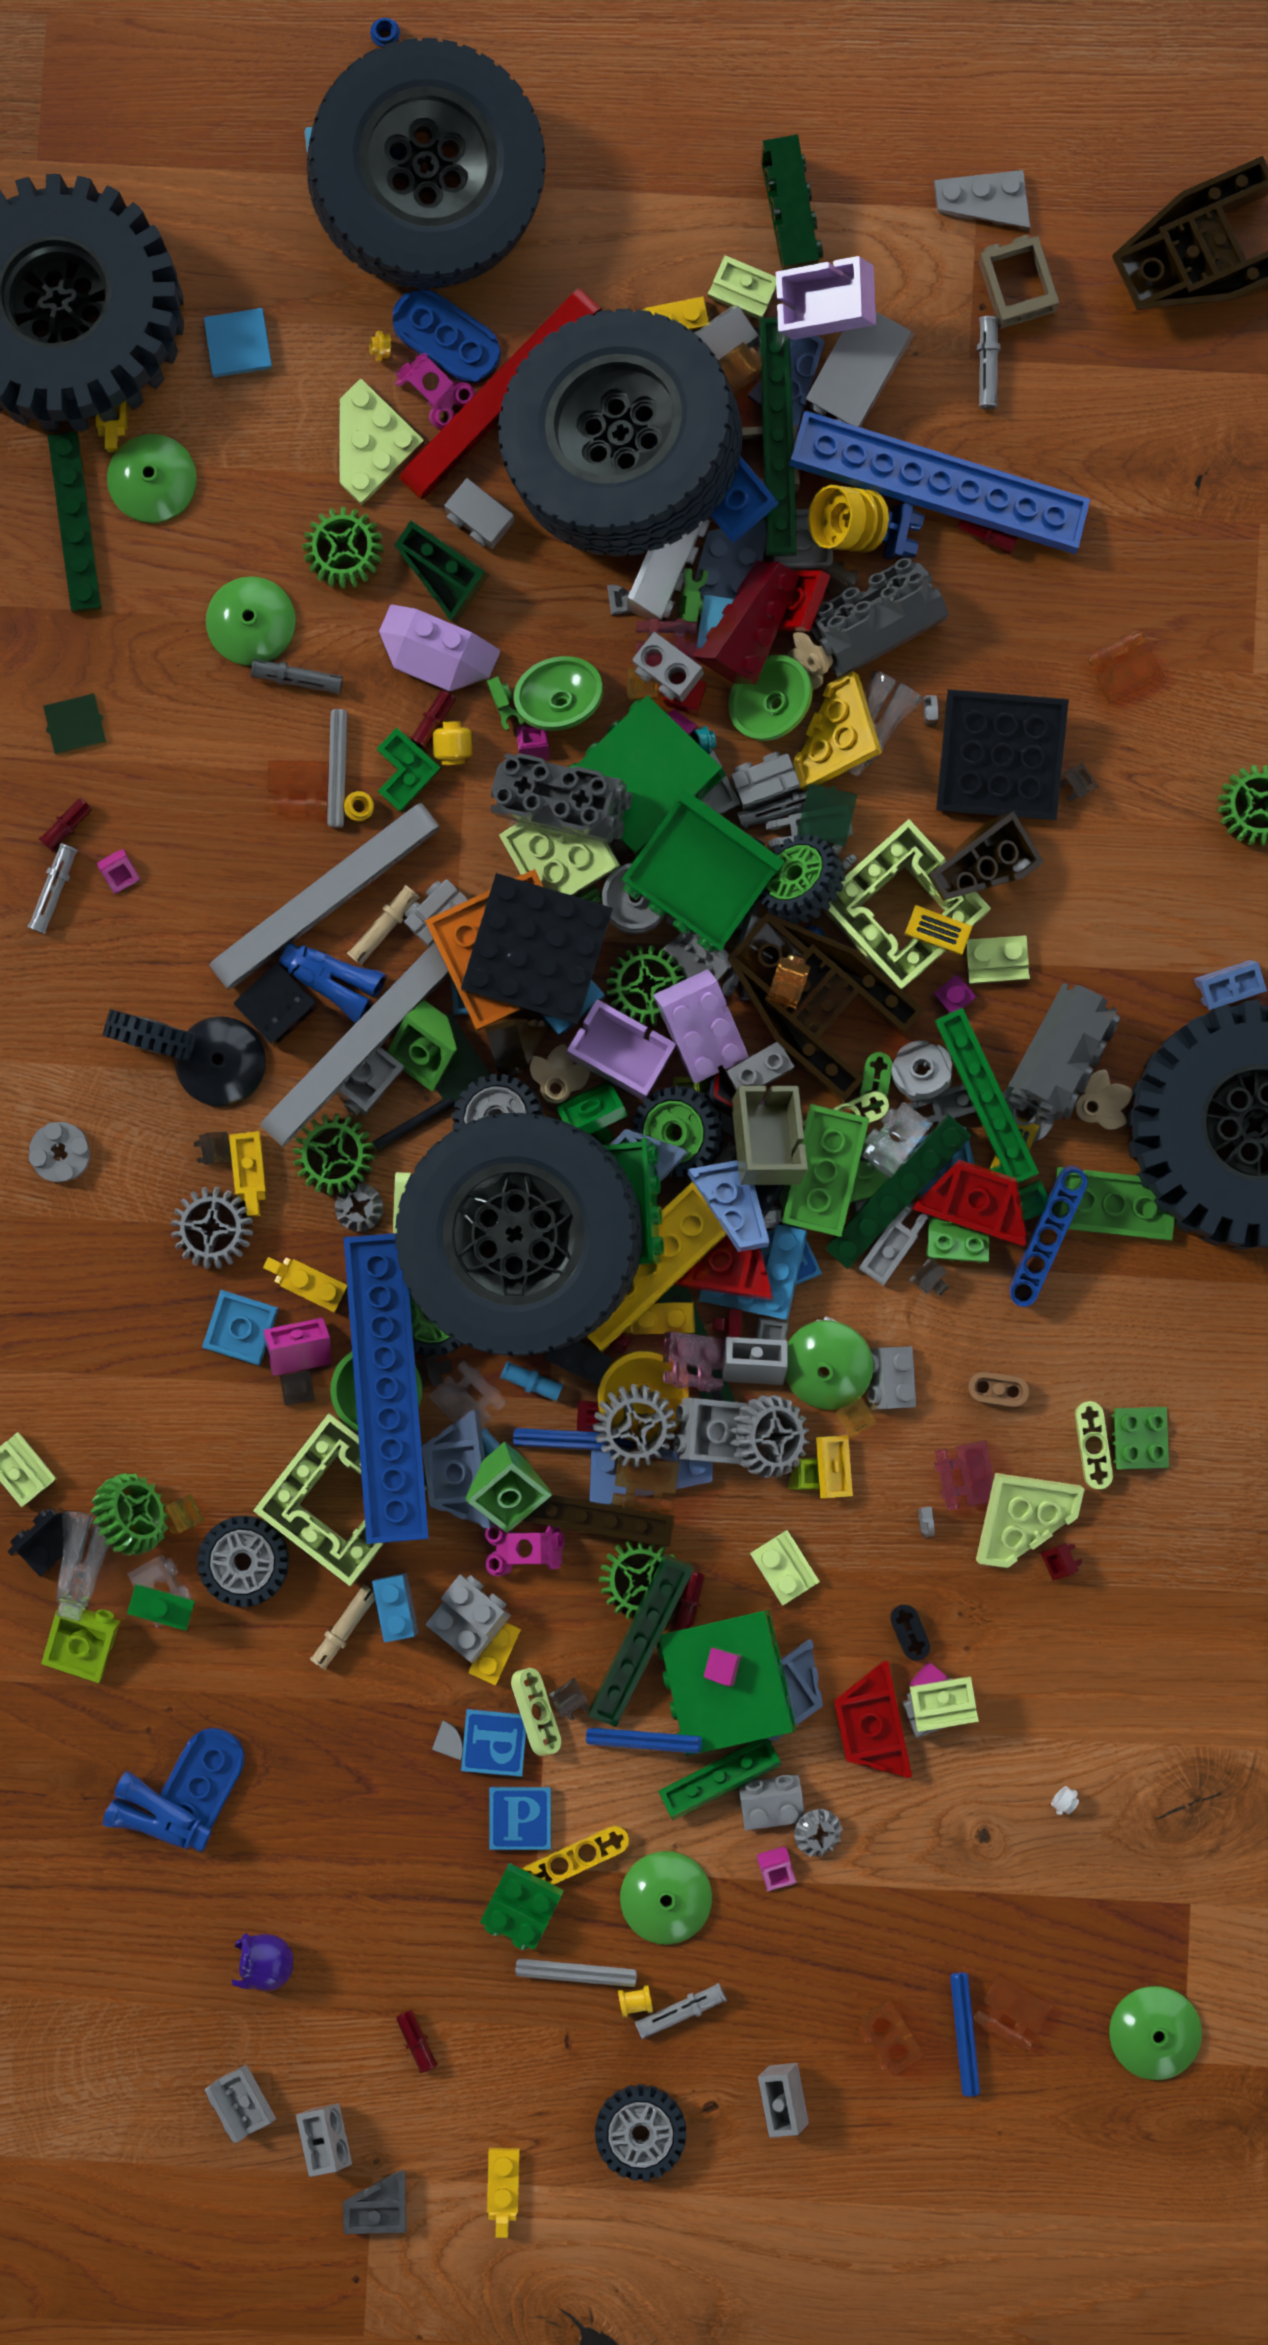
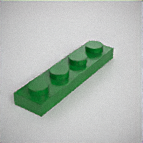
M766 1738L756 1740L660 1789L658 1792L671 1819L675 1820L781 1766L782 1763L771 1741Z

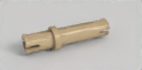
M405 885L390 905L386 904L382 908L384 912L347 954L362 966L396 924H401L404 921L402 917L405 912L420 897Z
M365 1584L362 1585L332 1630H327L324 1634L326 1638L310 1658L312 1662L324 1670L327 1669V1666L339 1649L345 1648L347 1645L345 1641L374 1602V1590Z

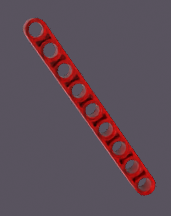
M581 288L575 290L406 466L400 474L399 480L419 499L422 500L427 497L499 422L503 397L505 393H508L507 386L512 376H516V369L522 360L528 358V353L537 344L543 343L542 339L550 333L559 331V327L570 321L574 323L577 321V318L588 314L594 316L596 312L602 311V308Z

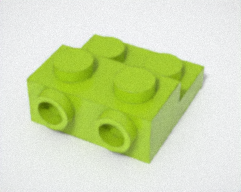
M78 1600L62 1601L56 1610L41 1664L100 1683L109 1653L114 1645L120 1620L114 1619V1614L108 1610L100 1609L96 1612L85 1609V1604Z

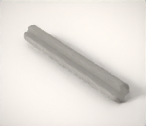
M333 709L330 719L327 824L332 828L344 826L347 711L343 709Z
M518 1959L515 1974L518 1977L634 1987L637 1981V1971L626 1968Z

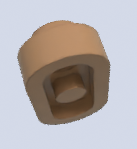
M978 1372L969 1379L967 1385L969 1395L974 1400L983 1403L1017 1407L1025 1403L1029 1396L1027 1383L1017 1376ZM980 1381H984L988 1385V1390L985 1393H981L977 1389ZM1010 1386H1015L1018 1389V1394L1014 1398L1010 1397L1007 1393Z

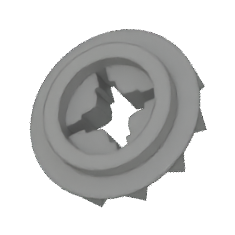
M356 1183L355 1190L346 1186L345 1194L341 1195L339 1193L335 1202L334 1209L338 1221L345 1228L356 1232L367 1231L373 1228L383 1214V1201L380 1194L370 1185ZM352 1196L359 1202L370 1199V1202L364 1207V1214L367 1218L364 1219L358 1212L347 1214L354 1207Z
M815 1809L806 1813L798 1821L794 1831V1838L798 1848L809 1857L812 1855L823 1857V1854L828 1851L834 1852L836 1843L841 1842L840 1833L843 1829L835 1814L825 1809ZM818 1824L826 1832L821 1835L820 1842L813 1836L817 1834Z

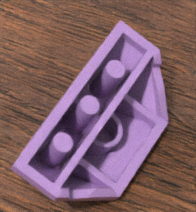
M391 604L379 630L394 669L448 692L489 679L501 653L500 649L476 634L414 608Z

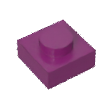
M957 974L933 994L948 1013L966 1007L976 998Z

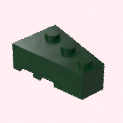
M410 520L394 546L422 581L452 623L457 624L489 577V574Z

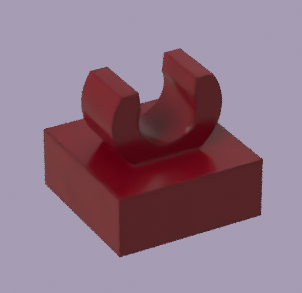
M729 1309L728 1319L713 1318V1331H728V1337L740 1338L742 1310Z
M578 1401L577 1431L598 1432L593 1429L594 1424L603 1422L594 1416L595 1412H600L598 1402Z
M1067 1543L1040 1553L1053 1581L1079 1571L1077 1566L1082 1564V1560L1074 1561L1070 1550L1076 1548L1075 1544L1067 1545Z

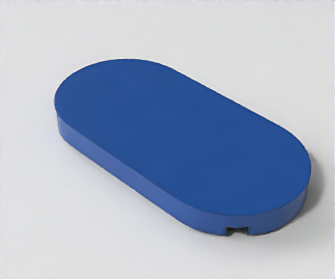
M429 289L410 291L405 293L395 304L392 319L393 328L399 340L419 355L426 353L428 355L427 358L455 380L468 384L479 383L488 379L496 371L500 362V347L495 334L440 294Z
M208 1728L195 1734L186 1744L160 1796L189 1811L197 1820H202V1826L211 1830L244 1767L245 1755L240 1741L232 1733L221 1728Z

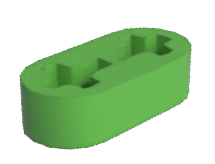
M875 1052L867 1058L863 1071L865 1079L861 1083L860 1096L864 1095L865 1092H870L873 1083H878L877 1091L882 1092L888 1097L892 1061L887 1054ZM877 1058H881L882 1064L887 1065V1069L880 1072L879 1079L874 1078L875 1068L870 1067V1063H875ZM876 1100L875 1104L870 1103L865 1108L876 1110L884 1102L883 1100Z

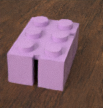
M860 256L836 260L834 265L825 262L776 272L777 299L791 307H795V310L784 304L777 305L778 332L796 340L876 325L874 265Z
M708 969L653 995L673 1042L676 1043V1050L685 1071L694 1084L719 1073L717 1067L721 1065L724 1069H727L749 1058L730 1010L726 1006L727 1003L718 981Z
M597 999L583 1022V1029H579L570 1044L566 1058L637 1098L644 1100L650 1095L672 1057L676 1043L653 1030L649 1036V1041L644 1039L647 1032L646 1026Z

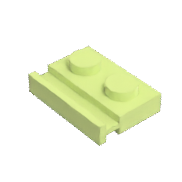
M725 255L707 298L728 307L739 305L743 313L757 319L763 318L777 288L776 276Z
M1026 935L968 939L966 943L968 984L1024 981L1030 979Z
M19 1432L0 1446V1482L21 1507L26 1506L57 1480L56 1476Z
M788 1530L750 1553L782 1606L820 1582Z
M970 1676L909 1686L917 1732L979 1722Z

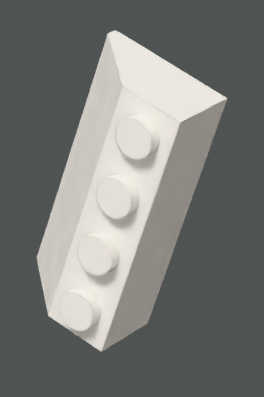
M706 520L704 523L701 521L697 529L689 535L685 533L682 535V539L671 545L667 543L664 544V548L648 550L627 600L628 610L657 624H661L663 617L669 619L675 605L671 598L675 590L681 591L684 585V568L687 563L693 564L699 549L694 545L698 536L704 538L710 520Z

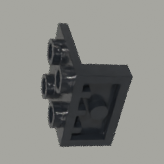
M279 964L271 967L234 1002V1005L273 1047H276L318 1008L313 999L303 991Z
M62 1508L44 1509L33 1519L32 1522L35 1524L33 1528L26 1531L22 1530L10 1541L12 1547L7 1552L11 1556L20 1555L42 1577L87 1534Z

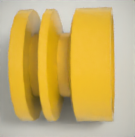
M838 485L823 487L815 495L810 505L808 516L809 531L813 540L820 547L862 553L873 551L882 543L887 533L889 522L888 507L884 498L878 492Z

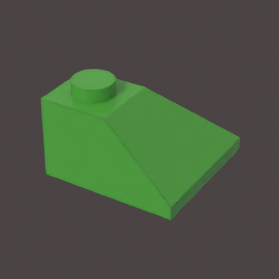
M423 999L405 1016L387 1051L405 1066L403 1071L432 1092L439 1084L457 1050L448 1017Z
M503 1442L481 1462L466 1496V1501L508 1533L546 1501L552 1493L525 1457L509 1444Z

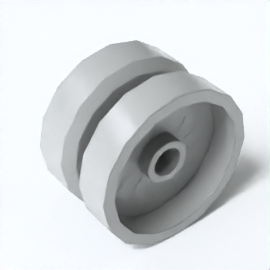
M625 864L615 869L606 879L602 890L603 905L613 908L609 923L617 930L630 935L644 934L655 929L664 919L665 914L663 917H660L647 908L649 902L642 897L637 903L630 901L631 896L622 890L625 885L620 882L631 864Z

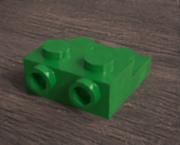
M509 1863L479 1923L485 1925L484 1929L493 1936L503 1934L511 1938L513 1945L521 1950H527L528 1948L535 1950L564 1890Z

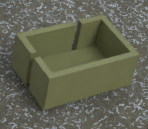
M738 1086L731 1103L740 1185H800L808 1168L805 1144H802L804 1132L798 1086H771L764 1104L760 1103L766 1093V1086Z

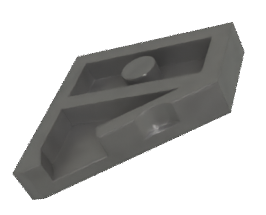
M405 2169L391 2174L344 2200V2234L406 2233Z

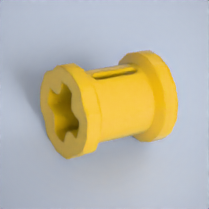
M645 1985L641 1990L632 1992L618 1990L623 2018H628V2014L647 2011L649 2014L653 2013L648 1985Z

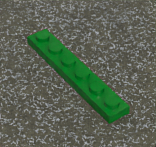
M963 1008L934 1021L1005 1175L1017 1178L1019 1183L1039 1174Z

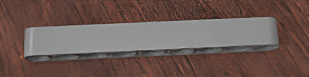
M422 803L415 805L221 953L209 964V967L227 990L235 987L285 949L289 942L293 943L439 830V824Z
M435 942L262 1121L260 1127L282 1147L293 1139L400 1027L405 1016L423 999L426 1000L450 975Z

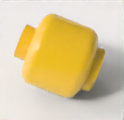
M461 721L443 722V728H438L433 732L434 757L441 760L442 765L465 764V759L472 756L471 730L461 727Z

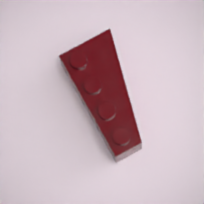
M756 561L737 589L736 598L732 604L726 605L722 611L724 616L716 627L710 629L705 636L707 641L702 648H697L692 657L732 683L756 685L799 575L780 562Z

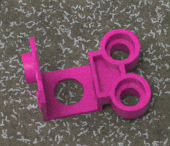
M422 353L411 364L407 362L396 373L398 379L394 384L401 386L405 382H410L428 400L427 404L431 407L429 412L431 425L435 428L443 429L455 416L451 407L453 405L464 407L474 396V390L468 383L458 382L453 384L427 358L428 355ZM429 372L435 373L439 379L437 388L432 391L425 389L422 384L423 376ZM461 389L467 391L468 396L465 400L459 398ZM442 411H445L448 415V419L444 423L439 420V414Z
M494 1523V1527L486 1528L485 1530L487 1541L492 1545H496V1552L491 1553L486 1559L487 1571L493 1576L507 1575L512 1570L513 1564L546 1563L549 1569H558L561 1566L564 1535L559 1527L548 1526L544 1533H512V1530L506 1533ZM494 1528H497L499 1531L497 1539L493 1535ZM523 1539L528 1540L532 1544V1553L526 1558L520 1556L519 1542ZM495 1559L499 1561L498 1569H495L494 1567Z

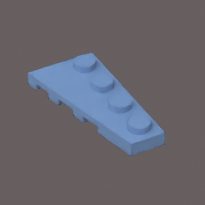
M658 1449L662 1457L657 1459L654 1454L649 1455L651 1459L650 1465H646L643 1458H639V1467H634L632 1458H630L628 1464L622 1466L620 1463L621 1455L616 1461H612L609 1458L612 1451L603 1453L600 1450H591L590 1501L610 1504L712 1482L713 1462L678 1459V1453L674 1450Z

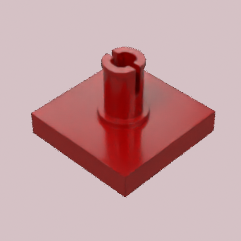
M794 571L799 575V579L778 631L810 632L831 576L823 571Z

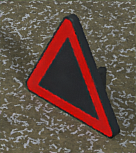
M722 1066L717 1067L719 1073L711 1076L710 1090L706 1094L710 1096L713 1102L717 1103L714 1105L715 1109L724 1107L732 1112L731 1101L736 1091L727 1078Z

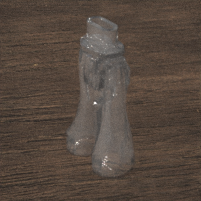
M873 670L868 681L865 698L882 751L898 725L921 703L923 697L910 687L900 683L878 724H875L880 709L896 685V680L882 672ZM878 755L847 770V772L860 777L864 768H869L870 763Z
M73 1511L62 1513L61 1523L64 1534V1549L57 1585L56 1602L59 1603L56 1616L73 1621H80L83 1609L88 1608L102 1563L111 1546L105 1545L106 1538L104 1536L97 1535L100 1529L98 1525H91L95 1521L92 1515ZM91 1526L90 1540L87 1553L83 1563H81L85 1544L87 1541V1536Z

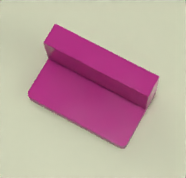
M323 1318L263 1330L264 1340L270 1354L273 1376L332 1363L330 1336Z

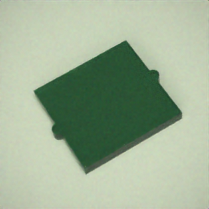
M94 693L43 706L48 724L46 731L51 736L55 754L106 742L102 725L104 717L99 713Z
M809 784L797 835L804 837L805 834H811L813 837H820L827 843L846 847L857 794L836 790L835 786L826 788Z

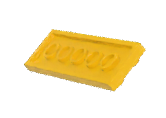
M693 1182L662 1210V1224L658 1225L659 1237L661 1236L664 1241V1254L660 1255L661 1263L639 1265L633 1283L623 1302L604 1324L587 1336L601 1352L727 1235Z

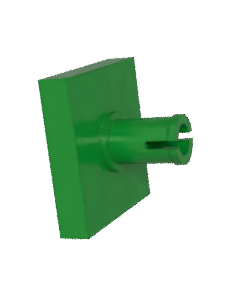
M609 1081L555 1105L562 1121L585 1131L587 1134L592 1133L594 1138L602 1145L609 1143L614 1138L608 1125L628 1116L618 1094Z

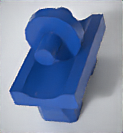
M903 502V505H895L892 512L888 511V528L882 541L886 543L883 558L888 560L898 557L910 559L916 556L918 542L908 539L907 533L908 529L915 532L919 531L923 526L925 516L913 510L914 504Z

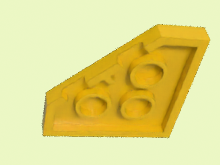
M854 671L827 684L823 693L825 699L819 713H814L805 735L808 737L801 752H797L794 758L793 765L800 783V789L804 791L813 789L882 753L859 674Z

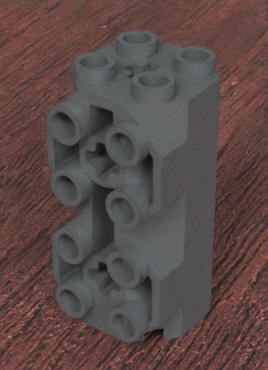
M909 558L900 559L891 567L870 576L868 580L870 586L867 592H860L856 587L848 588L839 596L820 604L810 633L816 642L819 641L826 654L832 656L833 663L830 668L837 679L851 671H856L947 620L949 613L938 588L934 590L930 583L933 579L920 563H912Z
M507 753L504 757V762L498 765L491 789V797L497 801V806L491 805V812L497 817L611 843L613 839H621L624 832V822H622L624 812L629 810L632 802V793L627 792V784L621 779L604 776L599 771L578 766L569 768L548 763L543 758L522 753L517 755Z
M1062 984L1011 1079L1006 1092L1011 1097L1009 1100L1010 1105L1021 1111L1027 1109L1035 1113L1036 1117L1046 1124H1052L1054 1120L1061 1121L1063 1117L1070 1118L1079 1098L1077 1091L1083 1093L1091 1078L1090 1075L1093 1068L1090 1065L1097 1067L1107 1045V1042L1104 1040L1111 1041L1121 1018L1116 1015L1118 1010L1114 1006H1112L1111 1010L1105 1007L1108 1001L1103 996L1080 985H1075L1073 990H1069V984Z

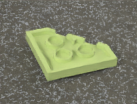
M360 379L340 398V485L362 506L425 442L380 396Z
M518 822L499 834L521 875L535 869L543 887L568 895H576L620 867L607 842L523 822Z
M995 1473L976 1561L984 1565L1010 1567L1018 1561L1017 1558L1029 1549L1034 1550L1053 1536L1052 1533L1064 1524L1069 1525L1078 1518L1085 1489L1081 1485Z

